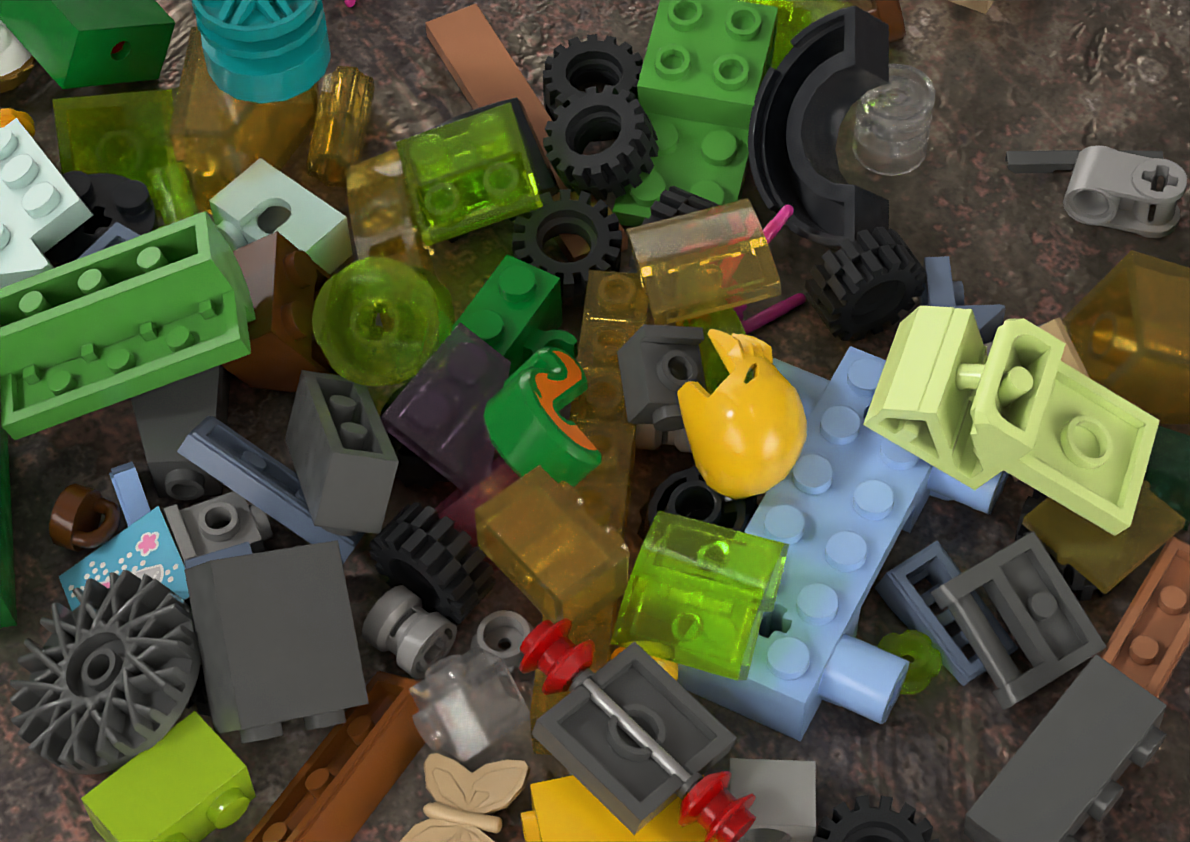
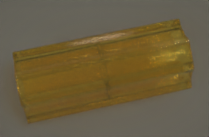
M337 66L334 72L324 75L307 158V171L309 176L319 179L325 186L346 187L349 181L359 177L375 85L373 78L360 72L357 67Z

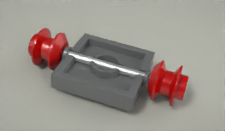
M569 618L562 619L556 624L549 619L538 624L527 635L520 646V651L525 656L520 663L519 670L526 674L540 669L546 675L542 687V692L545 695L562 693L568 690L571 693L537 719L531 734L634 835L679 797L683 800L680 806L678 821L681 827L698 822L707 831L703 842H737L756 820V817L749 811L756 796L753 793L738 799L727 790L732 776L730 771L708 774L704 778L702 776L730 752L737 738L635 641L594 673L590 667L593 663L595 643L592 640H587L577 645L568 638L573 625Z

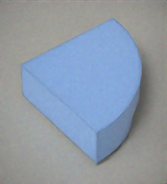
M132 461L111 468L112 472L109 473L128 527L151 511Z

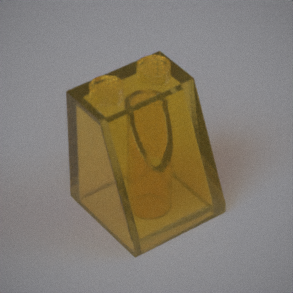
M191 27L169 135L189 212L206 211L208 214H212L209 200L259 158H262L281 171L321 119L322 104L318 82L308 91L288 100L262 104L238 100L220 90L208 74L202 49L201 33L198 27Z
M1131 250L1062 319V323L1090 379L1160 420L1159 424H1190V268Z

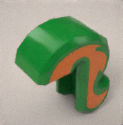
M548 346L539 349L504 381V387L486 403L484 423L493 446L506 464L524 482L546 495L561 496L566 495L601 464L602 454L573 421L566 420L559 413L561 409L588 389L584 370L577 360L565 350Z

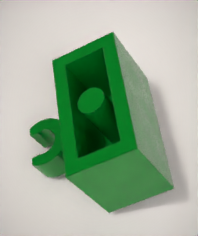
M507 254L441 341L445 377L460 376L464 383L476 385L477 395L488 402L504 387V381L539 349L545 346L556 347L565 350L572 357L576 358L578 356L577 339L567 331L558 330L563 323L560 278Z

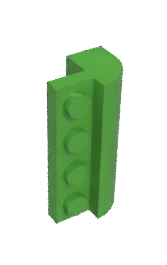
M206 211L0 288L1 425L14 440L251 354L247 323L256 320L250 292L231 247Z

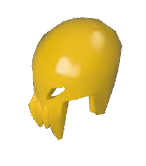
M710 329L707 335L730 375L712 395L698 382L693 381L686 382L677 391L681 415L695 465L706 484L713 491L726 497L743 499L763 494L785 479L801 454L807 437V420L797 390L774 366L772 347L753 336L738 335L736 333L730 335L724 331ZM753 369L754 378L748 383H744L747 373Z

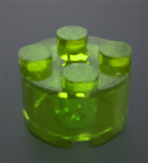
M365 257L352 262V264L334 274L324 283L314 305L312 318L313 333L317 344L321 346L331 367L345 379L365 386L404 385L414 379L423 376L428 377L444 360L446 344L455 324L452 298L449 290L432 273L417 264L385 257ZM378 313H388V316L394 319L392 331H384V328L375 325Z

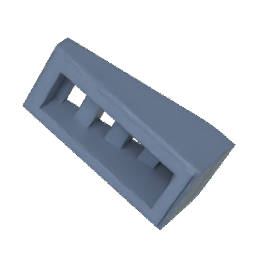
M937 540L888 571L874 588L895 615L964 687L987 670L977 654L967 659L960 650V648L969 643L962 631L951 638L944 627L955 621L949 609L935 616L929 608L930 605L936 602L930 592L962 573ZM926 578L933 588L919 595L913 586ZM975 590L970 592L1008 654H1013L1018 649L1016 644Z

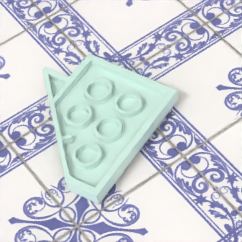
M17 118L5 127L0 128V288L53 269L54 267L44 253L93 216Z

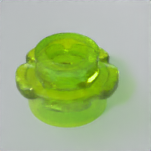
M906 630L900 635L892 632L883 637L877 645L878 648L901 658L904 655H911L915 660L913 663H909L908 672L900 694L908 695L921 692L930 684L932 677L938 676L941 671L942 656L940 651L933 648L930 637L920 631Z

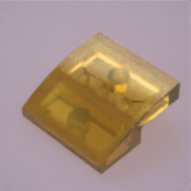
M748 198L626 229L641 285L645 289L655 325H666L781 295V281L771 251Z

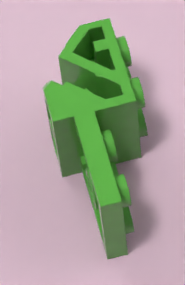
M660 0L637 84L638 102L650 119L658 138L656 140L659 147L658 157H650L654 167L650 174L642 172L639 175L643 181L636 188L631 184L625 186L626 194L616 198L612 212L616 214L620 225L641 228L645 217L650 218V208L655 200L659 202L660 194L665 189L669 191L670 186H675L720 205L719 207L723 211L720 218L723 219L722 227L716 233L720 236L718 242L730 244L750 162L748 133L751 112L755 105V97L769 67H772L778 30V7L738 0Z

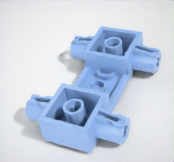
M852 346L847 350L831 380L773 358L774 366L797 390L807 420V437L798 460L785 479L766 492L718 577L668 555L658 553L642 576L632 609L635 615L684 637L678 646V683L683 688L800 742L822 700L846 708L879 724L886 722L899 697L908 672L909 661L855 638L861 606L901 530L911 532L929 496L946 501L955 500L972 507V509L991 514L1009 473L1003 470L982 486L973 490L864 426L863 423L886 360Z

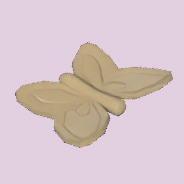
M439 753L429 754L424 762L426 788L436 802L428 803L424 806L423 811L429 819L415 824L400 842H495L482 831L499 833L502 828V819L487 814L508 808L525 789L530 773L529 766L522 760H502L485 764L472 773L456 760Z

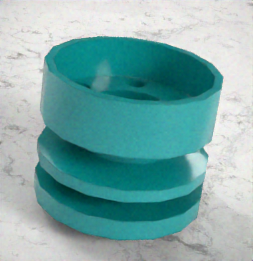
M192 0L197 27L201 33L202 49L208 74L217 87L238 100L261 104L285 101L308 91L324 76L331 59V51L322 0Z

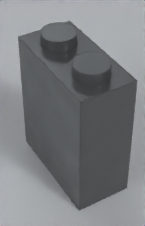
M338 540L210 560L184 570L201 655L212 724L216 734L239 730L241 743H249L283 736L281 721L303 717L305 731L346 723L345 708L369 704Z

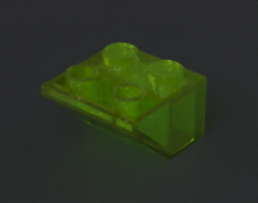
M510 102L396 142L420 232L426 247L543 207L541 185L526 138Z

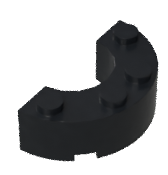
M856 5L842 8L823 16L804 28L790 41L794 47L784 57L777 69L769 67L755 97V105L752 108L748 133L751 172L760 196L768 209L777 214L784 205H791L794 208V213L785 223L789 226V230L835 251L841 249L838 242L846 237L851 242L855 241L859 231L867 229L872 235L876 227H884L887 231L889 230V200L856 185L848 184L839 171L836 155L839 127L850 107L867 91L889 83V25Z

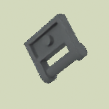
M1034 531L930 592L941 610L946 607L949 609L998 689L992 693L1003 710L1033 694L1107 647ZM980 586H983L1033 666V668L1023 674L1016 667L970 593Z

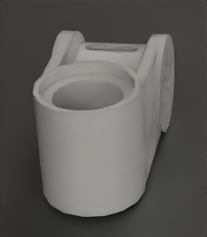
M1095 145L1086 147L1080 151L1076 159L1063 200L1064 209L1070 217L1086 225H1101L1136 233L1146 238L1165 237L1174 232L1179 224L1180 209L1177 205V200L1182 198L1186 191L1187 175L1182 167L1167 159L1130 154L1107 146ZM1162 175L1164 177L1162 192H1156L1158 177ZM1150 205H1156L1153 221L1148 220Z

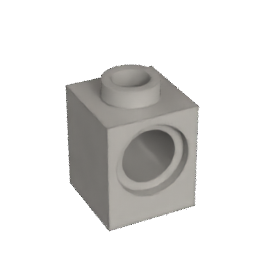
M730 758L729 771L732 773L727 790L737 799L751 793L756 796L755 801L749 808V811L756 817V820L737 842H813L816 831V761Z

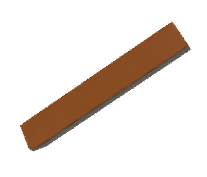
M377 671L366 685L369 704L347 709L345 712L346 723L336 724L243 842H350L445 717L444 709L424 682Z

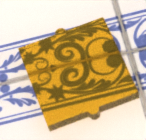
M1143 480L1131 526L1116 536L1050 497H1047L1024 517L1022 524L1031 532L1034 531L1040 540L1058 554L1057 561L1060 564L1066 565L1069 563L1104 594H1107L1182 529L1186 519L1151 492L1150 483Z

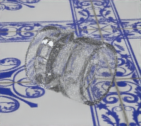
M889 64V83L867 91L857 100L852 149L856 159L866 169L877 174L890 176L907 174L918 168L926 158L936 90L932 80L921 70L909 65Z

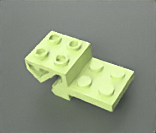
M919 306L899 323L863 425L973 490H976L1004 470L1116 536L1131 526L1160 420L1062 362L1061 358L1066 343L1024 318L1007 319L1003 325L997 328L989 355L987 356V346L983 344L972 309Z

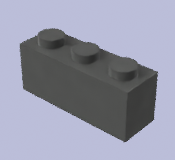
M301 370L285 441L314 526L322 527L327 532L340 536H353L358 531L380 534L399 461L365 381L360 378Z
M1096 654L966 813L964 834L974 842H1080L1073 835L1088 816L1100 822L1123 793L1124 787L1116 781L1131 762L1143 768L1162 745L1167 734L1160 730L1159 727L1167 705Z

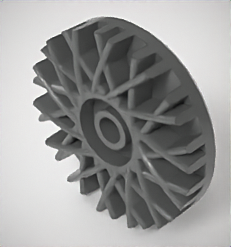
M123 570L120 576L117 573L111 572L109 573L110 588L105 587L95 579H87L84 591L80 588L72 590L80 602L76 609L71 611L55 602L51 605L53 619L43 617L40 620V624L52 633L44 646L30 638L24 641L25 646L32 653L20 656L18 663L28 670L31 675L29 681L10 680L11 687L18 691L10 697V702L23 712L11 718V721L20 728L17 734L30 744L28 746L29 749L67 772L92 775L122 767L139 753L152 748L171 730L192 696L201 665V655L192 609L181 597L147 574H144L141 580L128 570Z

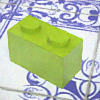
M193 711L171 728L152 748L136 755L84 795L81 800L94 828L106 842H200L216 828L224 829L235 823L245 813L249 802L256 797L247 766L196 711Z

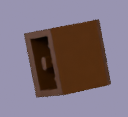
M278 231L234 250L233 253L239 263L250 292L256 320L247 323L251 354L224 363L221 366L251 388L295 393L301 370L350 377V367L353 361L351 348L352 315L355 305L353 294L346 285L334 279L316 264L305 251L299 250Z

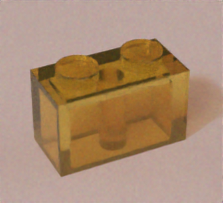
M540 465L474 510L478 546L547 619L556 624L562 619L569 618L573 622L570 633L629 591L628 560L630 559V552L622 537L608 525L601 528L586 513L584 503L576 490L566 481L557 483Z

